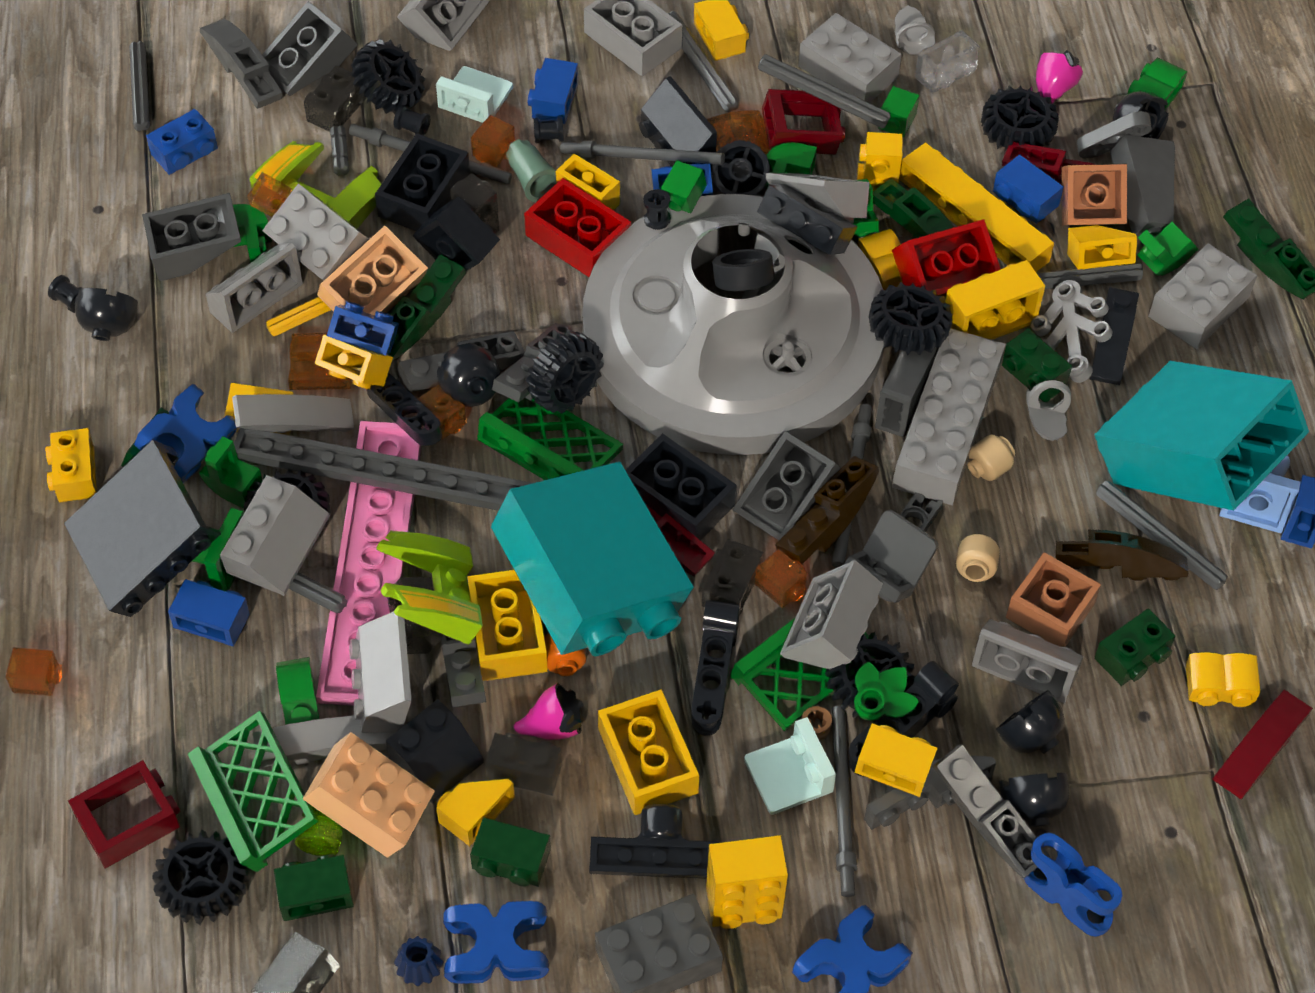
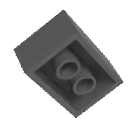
M694 893L595 933V950L615 993H670L722 971L723 954Z

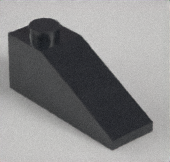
M1109 287L1105 300L1109 310L1106 315L1101 317V321L1109 324L1113 334L1105 342L1097 341L1092 364L1093 372L1090 380L1120 386L1139 293ZM1106 329L1101 330L1098 334L1103 333Z

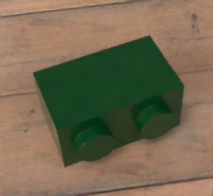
M483 817L470 853L472 869L485 877L500 876L507 878L518 886L526 887L530 884L539 887L551 851L550 835Z
M327 854L315 861L305 863L293 861L274 869L279 908L283 921L354 907L344 855Z

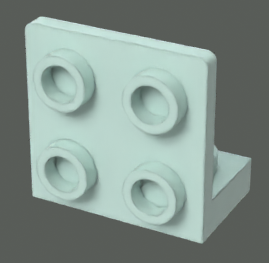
M462 66L454 80L441 76L436 83L439 108L487 125L491 123L513 89L512 82L467 66Z
M808 717L795 721L794 733L791 738L744 756L745 764L771 815L830 794L834 790L836 773Z

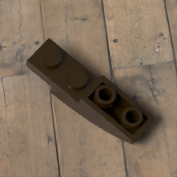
M853 456L814 494L816 505L775 544L777 552L801 565L816 550L825 553L837 541L858 513L877 478L879 467Z
M1088 529V541H1056V559L1073 569H1079L1082 566H1096L1099 569H1111L1114 566H1121L1122 578H1129L1134 581H1142L1147 578H1163L1173 581L1181 577H1188L1187 557L1170 547L1142 536L1110 530Z

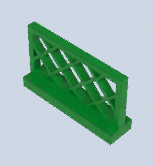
M508 398L492 414L486 412L479 418L477 440L543 480L584 471L574 464L576 462H591L592 467L590 469L607 465L623 450V443L566 410L564 413L558 411L553 413L535 403V407L519 408L518 402ZM553 414L560 419V422H543L542 415ZM537 415L538 423L522 424L520 416ZM502 417H515L517 424L508 425L500 419ZM578 429L584 432L585 437H569L567 430ZM562 430L563 438L547 439L545 431ZM524 432H540L542 439L533 440L525 435ZM604 444L610 449L607 452L594 453L593 445ZM587 445L588 453L572 454L571 446ZM549 447H565L567 454L558 455L550 450Z
M795 618L735 663L730 674L738 686L742 683L783 731L802 718L803 713L808 708L817 706L836 691L825 688V682L827 683L831 679L825 676L826 668L821 667V675L803 673V663L798 662V672L779 670L780 659L783 657L780 655V652ZM865 632L864 635L868 639L869 635ZM852 661L846 664V673L849 680L856 675L853 667L849 669V664H853ZM775 663V668L769 669ZM759 675L774 676L773 691L760 690L753 680ZM779 677L797 679L796 694L778 692ZM802 680L820 682V693L816 696L801 695ZM778 699L796 701L795 712L787 719L777 709ZM801 702H807L801 707Z
M260 710L206 749L198 746L188 753L240 864L253 871L258 872L267 866L266 858L319 822L312 806L303 800L305 793L265 714ZM260 725L262 733L258 745L246 743L249 732ZM228 746L236 747L231 763H222L218 753ZM244 748L256 750L251 768L239 766ZM265 752L274 753L276 757L272 771L260 770ZM237 771L249 773L244 791L235 790L233 787ZM258 775L270 777L264 795L252 793ZM278 779L287 780L289 783L285 799L273 797ZM250 798L262 800L257 819L248 817L246 813ZM271 802L283 804L278 822L266 820ZM292 806L301 807L306 816L295 825L287 824ZM263 827L276 828L273 840L263 847L260 842Z

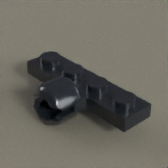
M669 804L647 805L641 812V832L638 837L591 836L589 874L707 879L709 844L723 842L686 840L682 836V811L679 807Z

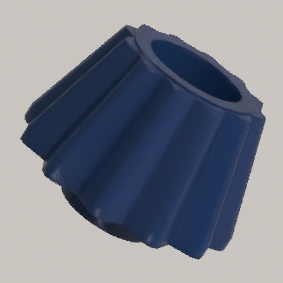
M416 936L414 939L409 938L398 949V955L394 960L395 966L398 967L396 973L404 978L406 984L412 982L416 986H420L423 982L429 984L432 982L433 977L440 975L439 967L444 963L440 957L441 950L434 946L433 942L429 939H421L419 936ZM417 959H423L420 962H414Z

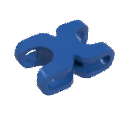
M195 384L189 386L174 399L169 414L161 413L156 415L138 433L134 443L140 451L152 440L173 447L178 455V461L175 463L174 468L182 483L186 482L200 469L201 463L210 447L215 446L222 436L231 439L237 430L235 419L230 415L217 422H207L200 418L196 408L204 392Z
M1045 833L1037 837L1032 845L1031 859L1037 866L1035 870L1040 869L1047 879H1038L1032 871L1024 878L1025 883L1045 901L1051 904L1059 903L1067 919L1086 934L1094 937L1105 934L1111 927L1113 912L1119 907L1122 900L1120 886L1095 866L1086 867L1077 850L1053 833ZM1044 846L1054 848L1057 852V859L1053 860L1045 856L1041 848ZM1097 891H1107L1112 899L1104 901ZM1090 909L1100 915L1103 922L1099 924L1091 922L1087 917V911Z
M512 901L502 905L496 917L492 916L486 906L478 903L448 907L443 913V923L447 930L453 934L469 935L476 943L469 952L454 955L447 959L444 966V977L451 983H484L491 978L496 967H499L503 976L510 981L534 980L546 976L549 972V961L545 954L541 951L522 949L516 944V939L523 932L540 929L545 924L547 919L546 907L537 901Z
M862 905L839 923L835 941L820 939L797 959L792 973L801 982L806 983L821 974L831 975L839 980L842 986L839 993H868L870 984L876 987L886 986L908 966L913 952L903 943H898L885 951H876L867 946L863 937L871 929L875 914L868 906Z

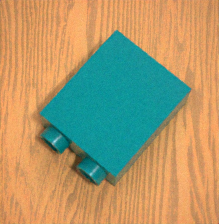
M1169 361L1110 420L1105 422L1094 436L1115 485L1234 511L1309 433V429L1292 380Z
M620 461L509 490L491 528L561 655L588 648L592 656H601L619 647L628 635L643 631L647 639H657L670 633L680 624L681 617L678 611L694 587Z

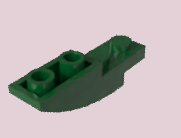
M890 178L873 191V204L912 234V239L954 228L947 217L915 187L907 191Z
M1249 198L1225 213L1223 218L1241 239L1237 246L1268 278L1289 293L1303 300L1315 293V268L1291 238L1285 241L1282 240Z
M439 255L408 298L403 296L390 313V315L394 316L393 322L399 323L391 353L388 354L394 360L417 343L445 312L452 302L450 295L466 274L464 267Z

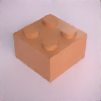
M1127 164L1067 165L1062 167V186H1064L1062 192V226L1127 224Z
M1044 552L1011 597L1006 618L1027 631L1042 637L1047 642L1060 647H1066L1095 605L1101 584Z

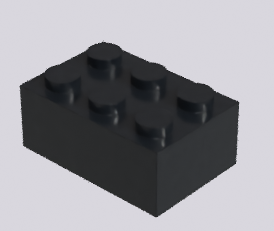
M416 133L375 193L378 217L417 231L435 211L456 198L470 177L469 153Z
M663 433L626 469L628 476L645 504L662 517L667 513L700 541L735 506L737 485Z

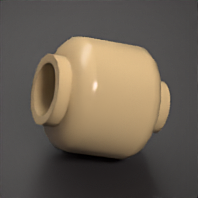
M990 434L971 447L969 462L967 463L968 469L976 478L982 477L987 481L996 480L1013 467L1015 450L1005 437Z
M973 534L964 538L958 547L956 568L959 574L973 582H982L992 578L998 569L1000 557L998 544L991 537L983 534Z

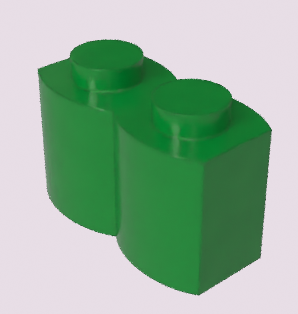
M1157 57L1152 64L1147 63L1144 66L1139 81L1135 79L1132 82L1127 94L1139 91L1153 93L1167 101L1168 106L1164 105L1166 111L1184 86L1188 71Z

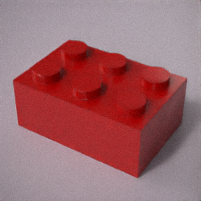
M564 178L524 213L525 235L587 277H590L592 269L603 251L631 226V221Z
M984 219L908 240L892 249L902 283L905 286H910L913 282L916 287L925 285L928 291L936 290L937 296L945 297L947 290L956 284H964L977 279L982 274H990L1001 270Z

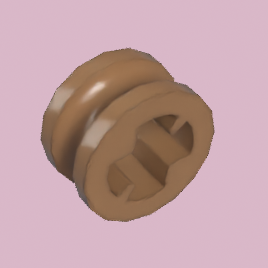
M820 706L808 708L803 713L802 719L808 717L810 723V719L815 722V718L821 719L822 727L818 725V728L813 729L819 740L826 738L831 730V714Z

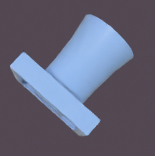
M1287 455L1234 511L1221 508L1219 516L1282 534L1301 483L1300 481L1284 477L1290 466L1289 456Z

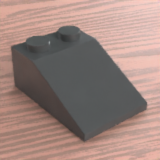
M308 1L262 55L269 64L268 72L286 94L291 96L340 66L358 44Z
M230 193L142 214L151 260L159 281L188 275L241 242Z
M784 431L732 510L779 541L816 505L814 494L841 467Z

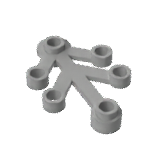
M1066 280L1055 287L1052 293L1054 302L1044 315L1033 318L1031 328L1038 336L1048 334L1051 330L1052 322L1063 310L1064 317L1047 340L1043 339V341L1055 351V348L1064 336H1067L1069 351L1067 362L1072 365L1069 377L1073 382L1081 383L1091 376L1093 368L1087 358L1082 355L1079 329L1093 335L1098 342L1109 340L1113 331L1105 321L1094 322L1076 313V306H1080L1089 310L1096 318L1103 317L1109 310V306L1104 298L1099 296L1094 298L1082 294V288L1078 282ZM1106 329L1103 333L1098 334L1101 330Z

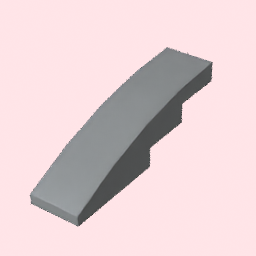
M290 394L235 395L232 397L236 428L285 433L290 430L315 433L323 429L347 432L354 429L351 401L347 398Z
M354 715L317 719L272 728L288 761L294 760L297 765L327 758L333 746L350 732L378 751L387 749L386 739L395 733L361 732L360 720H355ZM262 730L253 732L254 744L258 745ZM264 753L260 768L274 765L276 758L274 753Z

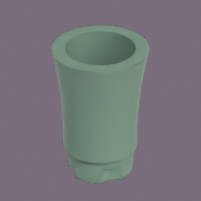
M518 139L509 145V150L506 152L509 165L520 181L526 198L532 202H537L556 185V170L549 165L537 148L528 140L522 141Z

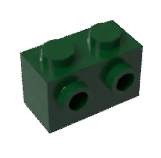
M1029 328L1006 344L1002 366L1030 391L1038 383L1048 380H1056L1066 385L1068 384L1072 365ZM1048 388L1042 391L1039 399L1043 402H1048L1060 393L1061 390Z
M1148 608L1099 643L1094 659L1122 686L1131 679L1134 682L1139 680L1153 663L1161 664L1172 654L1173 650L1171 647L1176 635Z

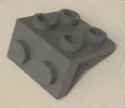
M887 510L882 514L864 549L850 555L845 564L856 560L883 583L879 596L888 602L897 603L911 596L937 551L938 542L895 511Z

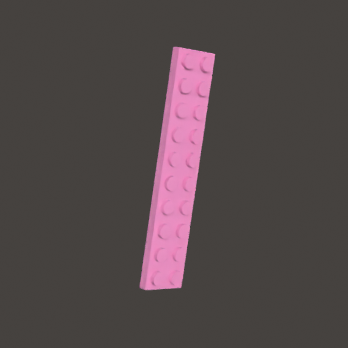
M360 421L356 449L420 460L422 445L416 443L398 424ZM354 482L350 483L333 590L345 596L347 606L343 608L341 613H335L331 610L329 613L316 694L318 704L354 706V700L358 699V689H352V670L356 669V660L350 659V640L356 638L359 626L389 614L399 606V600L384 597L381 593V588L385 583L402 585L405 562L378 551L376 547L382 539L389 541L385 537L391 530L409 532L415 494Z

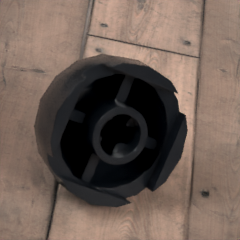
M1147 91L1133 92L1125 96L1116 105L1113 121L1133 112H1147L1150 115L1152 130L1141 137L1159 139L1168 121L1169 113L1165 112L1164 106H1168L1167 101Z
M737 140L726 144L718 150L717 153L725 154V162L723 165L712 164L711 173L714 183L722 193L755 196L764 188L767 183L766 173L770 172V166L767 156L759 146L750 141Z
M80 289L75 300L76 318L84 330L92 333L91 337L93 339L109 341L110 336H120L131 328L137 314L138 301L120 292H117L116 297L106 294L107 289Z
M473 343L457 345L447 351L441 367L438 366L437 377L440 387L451 401L459 406L474 407L486 403L496 393L492 390L494 379L500 375V368L488 349L478 347Z
M1046 690L1025 704L1024 708L1017 713H1013L996 728L1001 739L1011 749L1019 753L1028 754L1040 749L1044 754L1059 743L1056 736L1063 729L1065 719L1062 707L1049 690Z
M1047 773L1008 778L1009 782L999 781L1001 797L1003 800L1010 801L1022 819L1029 822V827L1050 825L1049 818L1060 815L1066 808L1069 799L1067 773H1057V777L1048 778Z

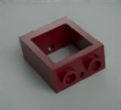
M768 89L762 106V114L769 150L783 143L794 142L817 147L816 154L836 155L840 143H843L845 140V127L841 126L840 108L804 91ZM785 115L821 117L824 131L787 129Z
M144 760L68 800L74 816L105 869L180 828L176 815L180 813L177 803L171 794L167 797L164 796L161 788L165 785L156 768L149 771ZM145 783L161 811L107 841L91 811Z

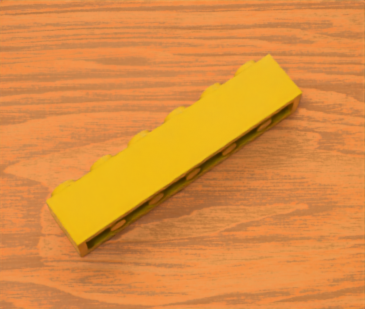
M925 142L902 159L899 180L910 189L915 187L957 226L984 219L996 256L1006 265L1028 260L1037 272L1050 262L1054 242L1046 234L1041 233L1028 223L1024 217L1019 216L1010 209L1004 201L987 191L982 184L965 174L960 167L951 163L941 152L933 149Z

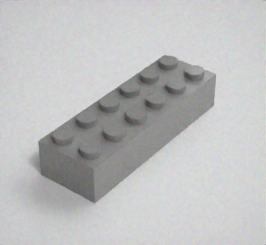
M950 329L949 336L938 349L896 463L892 488L912 494L916 492L924 495L925 498L935 501L942 500L943 503L953 506L969 460L971 447L974 445L1001 367L1006 344Z

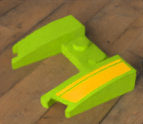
M292 141L273 154L249 178L253 194L280 207L299 183L357 229L376 207L375 193L381 186L380 181L376 178L378 171L373 166H370L355 178L335 198L297 181L324 150V145L320 142H314V145H303Z
M391 530L385 537L389 541L382 539L376 549L432 573L434 586L433 591L425 588L385 583L381 588L382 595L399 600L403 604L397 606L394 610L395 615L469 645L483 626L480 605L472 603L469 595L467 574L473 567L470 547L428 534Z

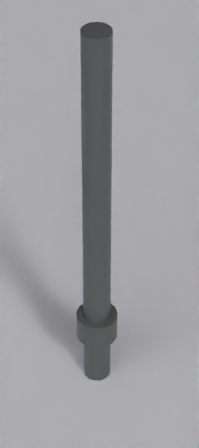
M351 124L349 129L350 135L369 140V144L378 147L384 145L404 152L410 144V141L388 135L385 130L375 127L369 129ZM469 160L470 173L510 184L512 173Z
M583 140L582 143L562 142L560 145L561 153L579 154L582 158L606 156L675 162L678 160L680 162L723 165L725 162V154L715 152L597 144L595 141Z
M869 404L860 405L857 423L853 425L851 438L854 442L851 458L856 456L863 459L866 443L870 440L872 428L869 423L872 406ZM852 521L835 542L832 566L835 568L845 564Z
M834 706L831 708L839 845V853L836 854V870L840 872L841 895L843 897H852L855 895L854 871L857 870V855L853 852L845 710H842L841 706Z

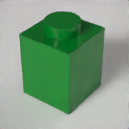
M893 86L881 109L891 114L885 128L878 127V129L888 133L902 134V137H905L917 114L919 95Z
M676 160L661 187V190L667 192L670 196V209L678 212L682 210L690 214L692 213L707 186L704 172L700 168Z

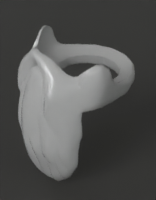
M909 5L899 10L895 17L894 31L897 47L909 55H919L927 48H935V29L932 25L926 23L925 17L921 12Z
M1048 380L1038 383L1031 391L1029 389L1026 391V403L1031 423L1035 431L1046 440H1058L1067 433L1065 412L1071 404L1072 396L1069 387L1063 382ZM1048 388H1056L1064 393L1063 399L1057 404L1040 402L1038 398L1042 391Z

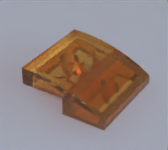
M759 110L730 112L707 119L717 131L716 153L726 144L737 140L752 142L759 146L765 155L770 151L764 120Z
M327 333L292 334L290 345L291 363L288 377L289 390L351 389L352 379L348 377L341 379L328 374V369L315 364L323 335H327Z

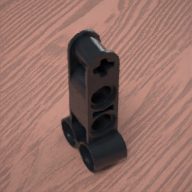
M706 600L702 627V645L691 718L693 729L703 736L715 734L721 726L732 649L736 644L740 604ZM711 650H720L724 655L720 658H713L708 653ZM708 680H714L719 683V686L715 689H708L703 684ZM704 712L711 713L709 719H702Z
M930 661L918 672L914 678V684L905 691V693H909L918 699L916 709L920 713L916 716L906 715L900 718L883 716L872 723L878 726H890L896 729L899 734L913 738L934 717L939 719L952 709L958 699L955 692L959 683L935 661ZM871 724L850 744L849 764L853 772H855L858 755L861 753Z

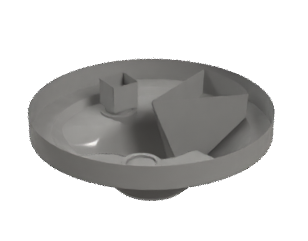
M745 194L701 196L691 214L682 210L679 212L674 211L668 207L667 211L670 213L671 222L666 228L660 230L647 227L644 223V217L638 219L603 251L587 281L582 311L583 334L596 342V345L600 347V352L603 354L601 361L604 363V366L599 370L602 376L596 380L614 406L644 430L657 437L663 433L680 446L701 452L723 455L768 453L772 451L784 431L802 442L818 437L836 426L861 403L878 374L883 358L884 342L877 341L875 333L870 332L868 318L871 303L883 288L872 264L852 240L845 253L829 255L759 214L757 210L764 197ZM738 225V233L741 236L749 235L750 227L765 232L757 235L754 249L765 250L771 253L775 277L771 283L757 289L745 290L742 299H731L716 295L701 285L693 271L716 258L719 250L720 227ZM788 366L794 372L785 373L778 370Z

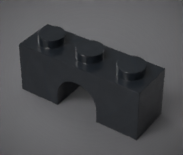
M786 184L769 185L757 210L759 214L829 255L845 253L857 229L856 225L833 212L827 213L813 208L807 204L808 197Z

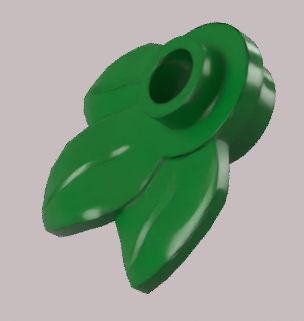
M866 662L857 671L855 685L858 693L854 700V708L861 718L870 721L878 720L883 716L900 718L911 713L916 708L918 699L909 693H905L907 685L906 668H891L879 673L873 664ZM867 701H875L877 707L868 709L865 703Z

